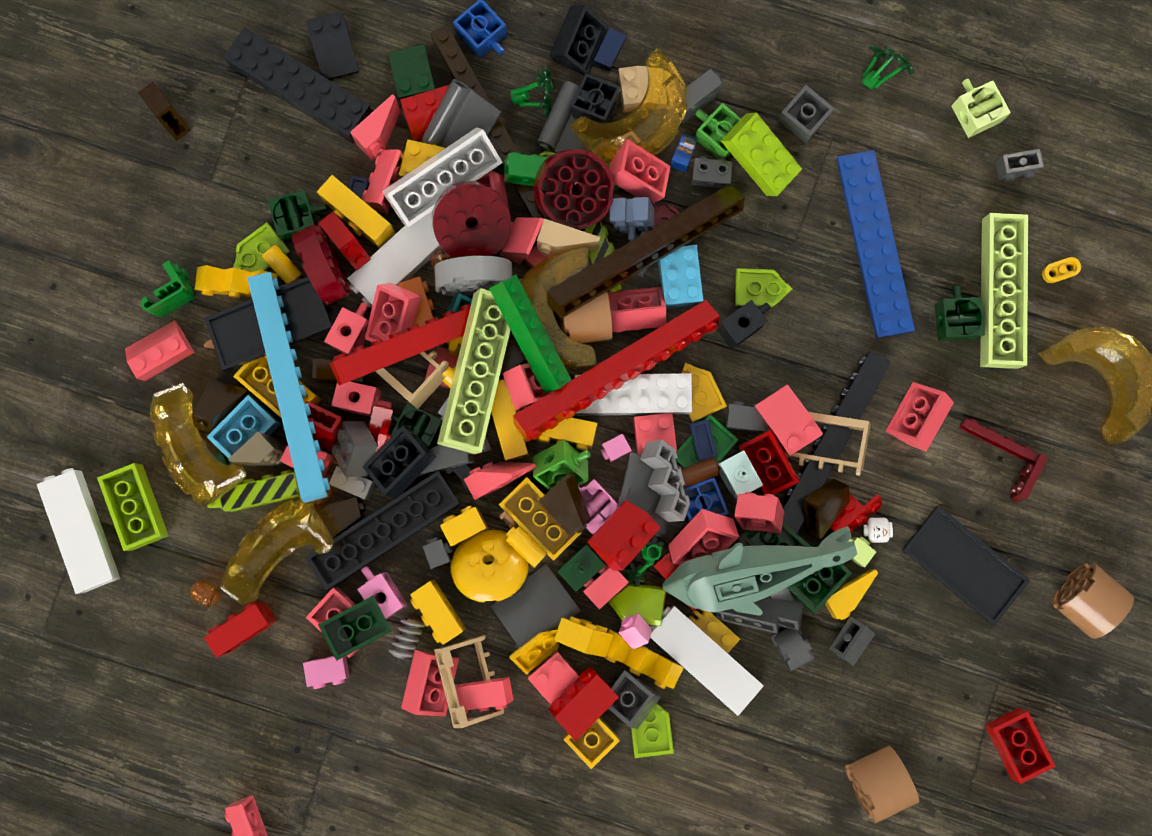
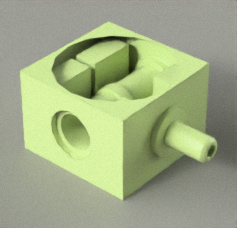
M965 79L962 84L967 93L961 95L951 106L968 138L1001 123L1011 113L994 81L973 88L970 80Z

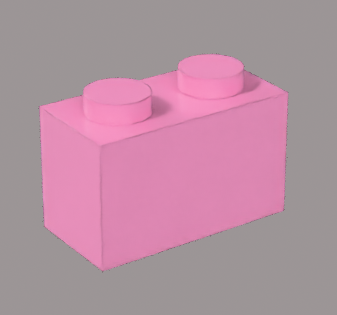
M334 656L303 663L307 687L313 686L314 689L325 687V683L333 682V685L345 683L344 679L350 677L346 656L336 661Z

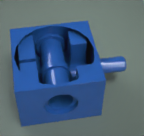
M484 0L475 2L453 21L455 33L479 59L491 49H494L499 55L505 52L499 43L507 37L506 24Z
M714 477L684 489L685 496L688 495L690 501L686 514L688 523L701 509L723 516L729 514Z

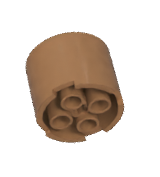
M607 292L562 319L560 318L562 334L567 335V338L564 340L565 346L612 340V319Z
M1085 563L1064 579L1066 582L1060 591L1056 590L1051 600L1052 605L1086 635L1095 639L1106 635L1124 620L1132 608L1134 597L1096 563L1090 566Z
M886 746L845 766L849 781H853L852 786L856 792L855 795L869 819L873 818L874 824L919 803L914 783L903 762L891 746Z

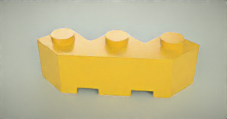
M205 265L197 267L195 290L202 291L203 295L208 296L223 294L232 298H240V296L252 297L247 277L268 272L263 270L249 272L237 268L220 269ZM271 273L273 279L277 278L278 274Z
M609 629L608 633L614 636L607 657H604L605 659L613 663L617 660L631 667L630 672L638 676L642 673L655 680L654 684L663 689L666 686L674 689L684 667L643 645L633 649L619 633Z

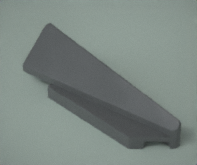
M486 436L482 452L491 451V446ZM438 445L431 448L437 457L419 476L475 463L474 454Z
M761 599L755 602L763 611V614L759 616L740 613L734 609L716 612V618L737 625L778 634L780 626L799 632L803 603L800 601Z

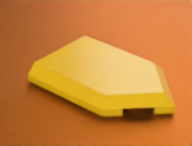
M685 363L681 374H691L692 413L688 415L692 423L727 407L711 372Z
M558 629L539 632L509 656L510 659L525 674H528L558 650L559 643L554 641Z

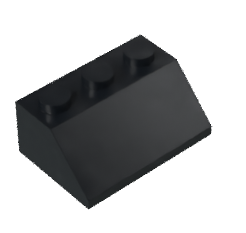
M586 5L570 6L549 56L565 68L583 75L589 74L609 26Z
M402 426L363 468L384 495L397 498L437 456L424 441L407 427Z

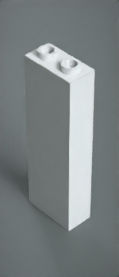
M432 211L411 226L407 227L405 225L370 257L371 260L347 278L351 283L349 285L356 294L360 292L364 296L362 300L369 308L373 305L377 285L393 283L399 286L398 283L409 280L442 249L433 231Z
M70 468L62 471V474L55 477L53 475L44 478L43 482L37 484L75 594H80L118 580L120 576L82 471Z
M672 605L671 608L667 606L664 609L661 626L650 625L653 629L650 638L737 716L764 686L675 606Z

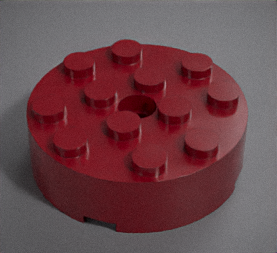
M562 150L548 157L538 169L534 180V197L540 212L548 220L574 229H584L598 223L609 211L613 202L614 180L606 163L597 155L584 150ZM576 184L577 192L572 194V187Z
M463 181L450 186L439 196L432 211V227L441 248L453 258L494 256L503 248L508 240L511 230V217L506 203L494 189L481 182ZM470 217L476 218L473 226L466 224V220Z
M315 224L293 233L292 240L296 252L304 262L302 266L321 300L326 305H329L349 296V292L352 291L348 284L350 282L347 279L346 273H342L340 269L339 256L335 249L332 250L328 235L326 233L323 234L320 226Z

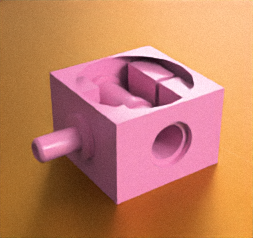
M595 479L586 487H579L590 515V519L585 523L587 525L586 529L592 535L614 513L618 505Z
M368 566L361 569L368 581L357 590L364 600L374 595L385 619L408 605L387 572L374 576ZM381 592L386 595L385 602L380 598Z

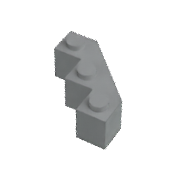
M663 440L646 442L640 460L654 469L648 487L661 495L655 513L668 522L684 521L690 501L688 495L685 496L683 489L685 482L681 468L678 469L675 458H678L676 450Z

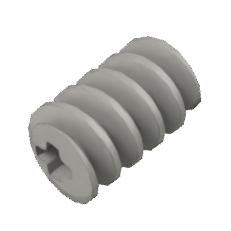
M407 617V620L400 621L405 626L397 628L401 634H395L394 637L399 641L391 643L396 648L389 649V652L397 658L411 662L407 657H413L414 653L411 650L417 648L413 642H419L420 639L416 635L422 634V630L418 627H425V623Z

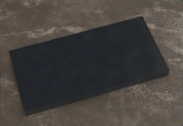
M308 277L276 290L277 295H281L283 300L282 314L286 313L288 325H285L286 331L291 332L293 339L290 346L327 332L332 328L333 325L325 304L315 291ZM253 299L204 318L224 372L266 356Z
M940 506L935 507L901 550L994 626L1030 582L1026 576Z

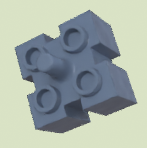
M649 197L633 199L612 198L610 222L619 233H628V241L635 240L636 229L638 233L654 229V207Z

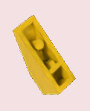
M870 569L836 590L825 603L833 618L843 620L851 615L850 612L855 610L877 576V570Z

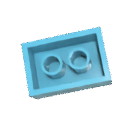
M697 245L683 246L658 261L660 284L666 309L696 306L703 302Z
M247 395L207 438L230 458L255 433L261 432L271 435L281 423L256 398Z

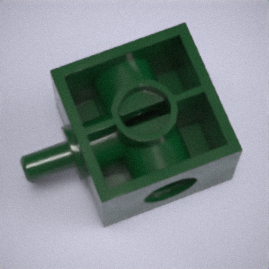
M305 190L268 200L277 236L283 243L293 241V233L313 224L317 226L316 214L328 211L326 204L314 207L310 196Z
M953 286L954 298L943 299L935 304L938 342L976 340L984 336L982 298H962L961 287Z
M407 403L400 417L392 414L391 422L396 425L391 437L402 426H405L431 449L440 433L443 420Z
M585 544L557 572L577 592L605 564Z

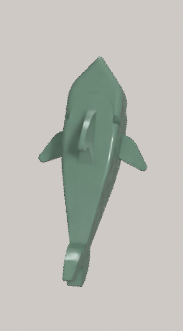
M849 526L830 534L821 542L819 547L779 545L743 547L742 543H737L730 549L714 552L712 555H705L682 563L663 582L662 586L666 592L695 609H702L708 612L734 609L740 613L759 616L763 614V611L755 603L756 601L773 595L824 567H833L851 560L857 555L854 541L847 542L852 538Z

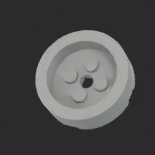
M494 256L457 257L441 261L434 266L436 292L442 291V295L455 296L460 293L467 297H473L474 293L480 288L490 291L489 288L513 276L512 262L508 259Z

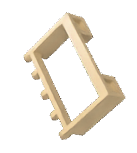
M432 351L429 355L425 352L419 353L436 369L413 394L384 368L376 372L418 409L443 382L442 379L444 377L442 373L449 366L447 361H443L440 365L434 361L438 355L435 351Z
M809 412L815 422L863 431L858 463L794 453L791 456L786 455V457L800 458L799 466H804L805 459L819 461V469H823L824 462L838 464V472L841 473L844 466L857 468L856 475L860 476L864 466L871 426L870 422Z
M485 634L434 649L453 728H464L504 714V708L496 709L494 706L490 707L491 711L467 719L464 706L459 705L450 667L454 666L450 650L474 643L483 680H490V676L495 675V672H488L485 657L490 656V652L483 653L481 642L486 639Z

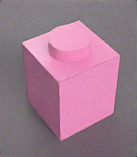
M623 434L602 444L603 449L600 450L604 459H609L610 463L632 451Z
M639 613L627 616L622 621L619 631L623 639L633 649L649 643L653 629Z

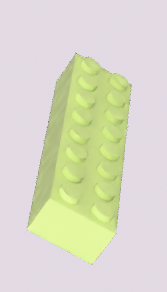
M989 213L982 219L981 298L985 335L981 337L980 367L1019 369L1027 366L1028 215Z
M482 288L473 295L437 444L473 454L480 453L483 449L511 330L491 292Z

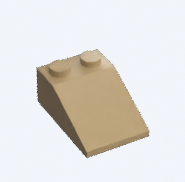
M633 66L618 69V83L621 87L623 113L673 106L677 93L672 68Z
M544 219L537 239L538 250L542 255L551 257V255L561 256L598 251L600 237L547 219Z

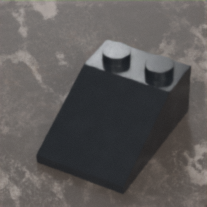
M340 11L306 20L321 75L331 80L359 73L347 21L343 12Z

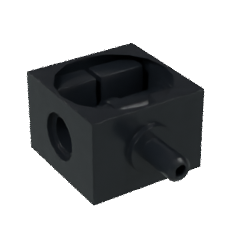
M587 73L585 74L570 106L573 118L583 121L580 132L587 133L590 124L607 131L622 98L620 86Z
M750 300L716 328L717 332L731 350L760 330L768 322L763 314L770 309V305L764 303L758 308Z

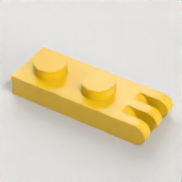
M695 609L693 613L698 619L695 620L691 615L688 619L726 653H729L740 638L711 612L702 610L703 613L700 614Z

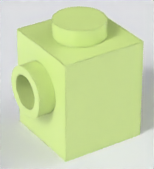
M863 537L849 539L847 542L854 541L857 555L851 560L860 567H866L876 551L869 546L870 542Z

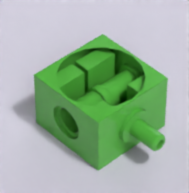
M723 103L710 116L701 109H698L695 115L704 123L697 130L695 136L697 141L717 159H727L731 153L721 140L741 118Z
M562 440L533 456V463L537 466L533 469V477L547 489L551 490L561 479L572 472L579 486L589 481L587 458L591 454L588 450L579 453L569 443Z

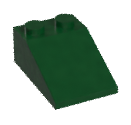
M424 44L389 52L399 101L400 99L435 89Z
M784 522L781 534L747 530L741 536L749 546L811 547Z
M843 564L824 567L787 588L814 615L852 573Z
M374 595L318 624L336 661L391 632Z

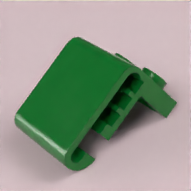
M169 260L162 265L172 281L153 291L155 296L161 300L156 303L146 296L141 300L142 309L158 318L165 317L196 297V293L188 281L190 276L187 271Z

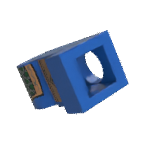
M683 133L671 160L670 166L672 168L686 172L697 141L696 137Z

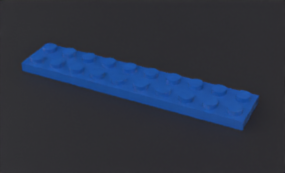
M871 150L838 156L836 161L876 339L913 332L915 328L875 151Z

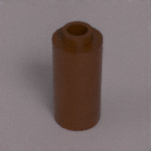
M708 458L681 469L685 482L683 489L718 476L720 471L718 461Z

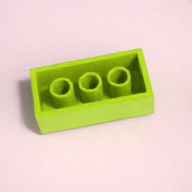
M757 112L745 114L721 140L766 196H778L802 170Z
M133 463L97 477L123 551H133L169 536L143 464Z

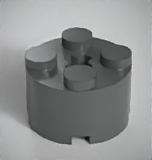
M786 628L778 632V634L771 636L775 647L778 646V653L782 661L791 672L812 661L814 656L807 639L803 640L801 630L798 632L797 630Z

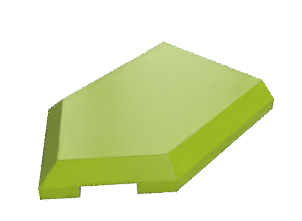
M266 222L237 244L233 268L249 272L265 271L270 265L261 256L275 244L285 255L290 250L277 236V233L269 223Z
M736 269L735 306H743L752 300L757 307L762 306L764 303L774 307L792 290L775 270Z
M628 583L608 602L622 621L627 616L639 613L648 625L661 626L666 591L663 587L649 585L637 587L635 584Z
M656 704L638 729L631 728L635 758L674 754L669 713Z

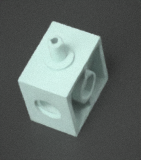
M745 451L719 463V474L733 499H738V494H745L763 486Z

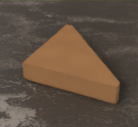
M505 511L500 515V519L504 520L510 529L512 527L515 529L520 527Z

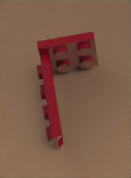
M974 419L963 420L960 424L961 430L1027 462V465L1023 466L1018 474L1020 476L1018 483L1015 482L1010 489V493H1012L1010 499L1016 502L1028 499L1048 457L1043 454L1038 455L1034 453V450L1028 446L1016 444V441L1010 437L998 435V432L992 428L980 426V423Z

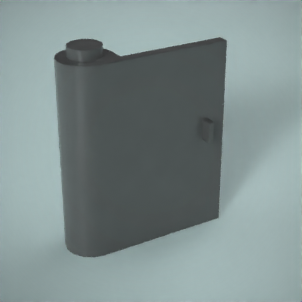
M453 79L421 140L426 144L447 148L476 127L483 129L488 137L501 111L467 85Z
M564 81L537 143L541 150L548 152L549 150L556 153L562 150L575 149L589 151L594 154L604 129L590 124L587 133L580 132L583 121L573 118L570 107L579 86L572 82Z
M630 452L617 508L627 500L647 512L660 526V529L654 536L662 537V534L667 533L669 522L655 513L661 495L648 487L654 469L640 460L641 455Z
M547 564L526 578L520 589L504 600L496 601L490 606L514 639L515 643L513 645L516 650L539 632L558 629L561 618L570 619V616L574 617L581 612V609L567 593Z

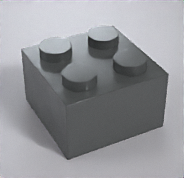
M805 85L781 112L778 121L804 143H807L830 117L835 108Z
M343 421L341 428L337 432V440L332 447V454L335 456L339 468L345 477L367 476L368 473L364 470L363 466L375 455L378 445L364 421Z
M624 670L611 688L619 698L608 709L630 728L638 729L661 696L635 674Z

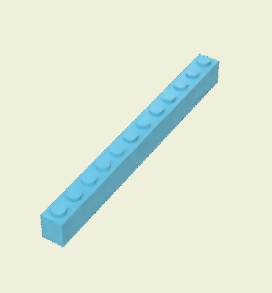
M271 272L247 277L301 499L306 503L328 497L327 490H330L328 479L323 478L322 471H325L323 459H318L317 452H321L318 440L314 441L312 434L316 433L313 421L309 422L308 419L311 411L309 404L304 403L303 397L307 395L304 385L299 383L302 375L299 366L295 367L294 361L297 360L295 349L290 347L293 339L291 332L286 331L285 325H288L286 313L282 314L281 307H284L281 295H277L276 290L280 289L277 278L273 279Z

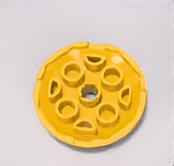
M494 529L480 531L476 535L462 541L455 550L451 561V575L458 590L466 597L478 602L501 601L517 592L525 582L529 571V563L506 542L508 538L506 536L507 532ZM494 561L490 565L485 564V562Z

